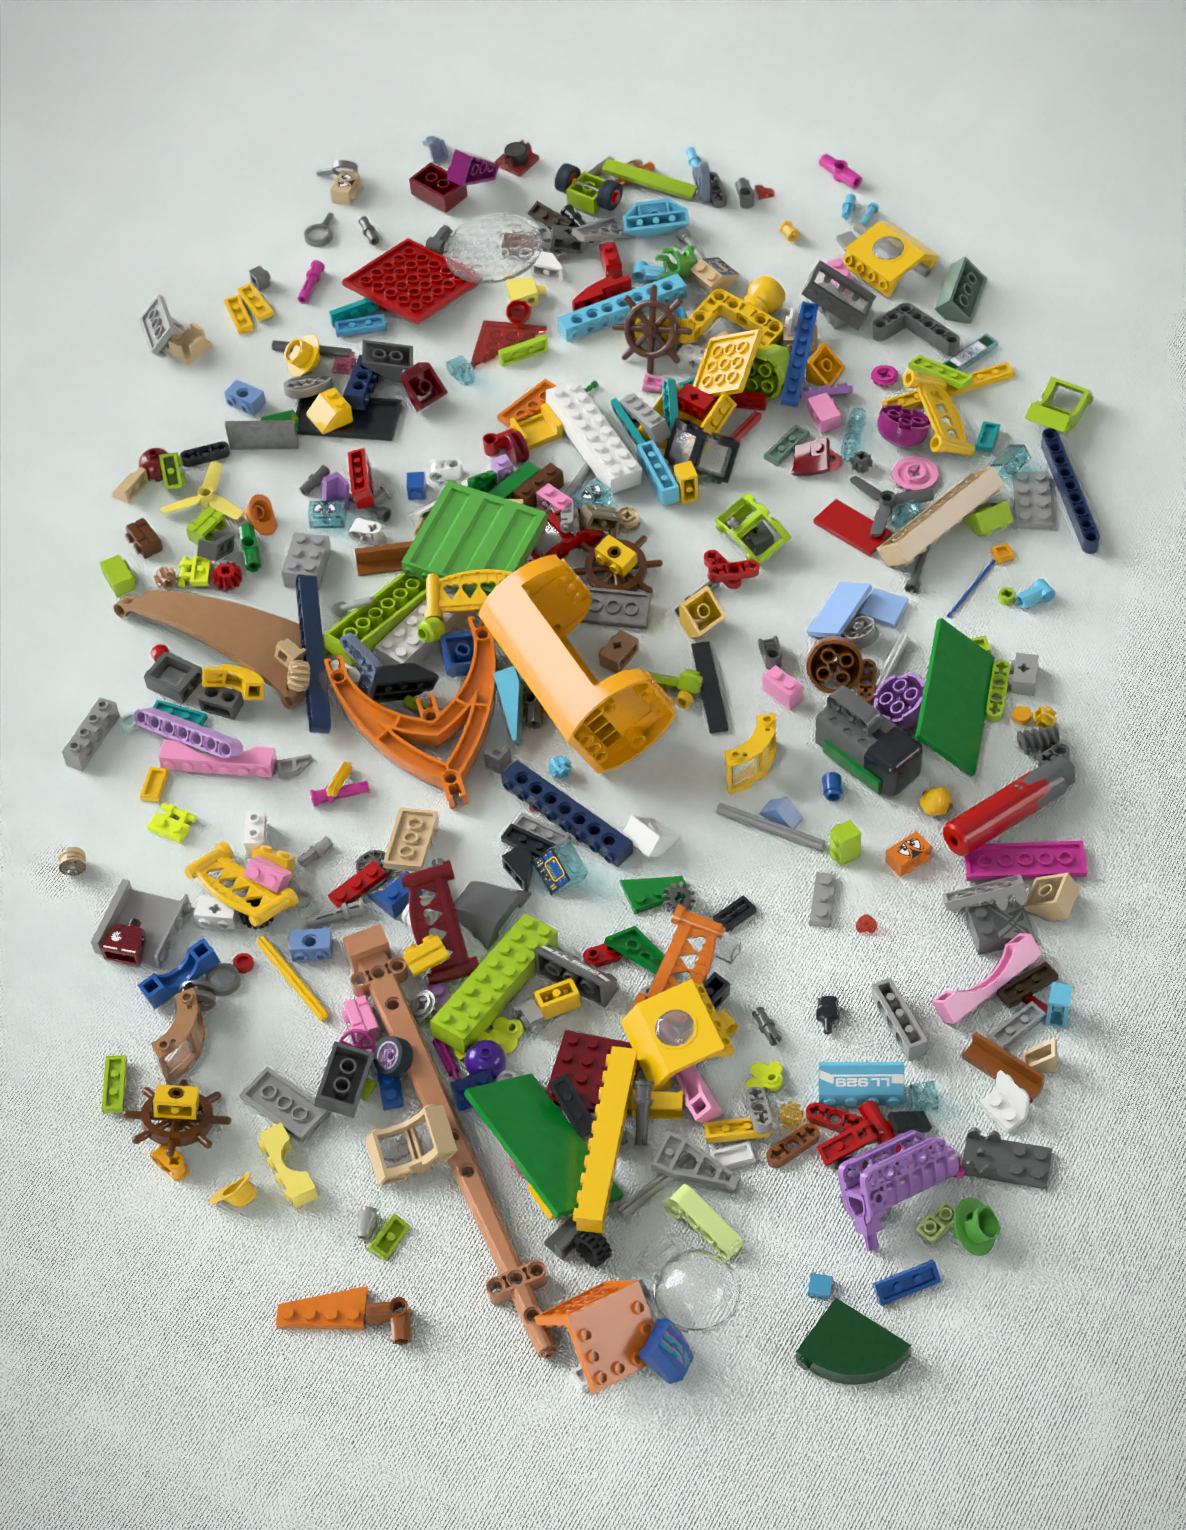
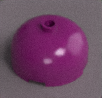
M898 404L884 405L877 420V428L882 438L896 447L903 448L916 447L926 440L931 423L925 414L916 409L911 411L901 408L902 405Z

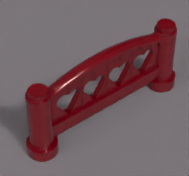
M450 860L443 861L442 865L405 874L404 877H401L403 888H408L409 915L417 946L424 943L422 939L429 936L431 928L448 932L441 941L446 950L453 953L448 960L431 968L430 973H427L430 985L468 977L479 966L477 956L468 958L448 885V881L455 879ZM420 890H426L437 895L427 906H423L420 903L422 898L418 896ZM426 909H431L442 913V915L434 924L427 925V917L423 913Z

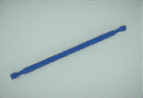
M995 560L991 561L990 565L986 567V569L976 579L972 586L967 590V592L952 608V611L947 615L948 618L951 617L952 613L956 611V609L966 599V597L980 582L984 575L989 571L991 566L994 565V563L996 562Z

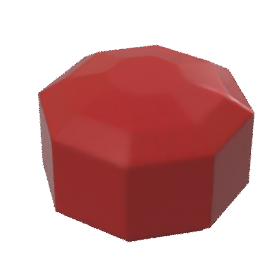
M158 644L152 647L150 653L156 662L157 658L161 657L165 651L169 653V649L166 645Z

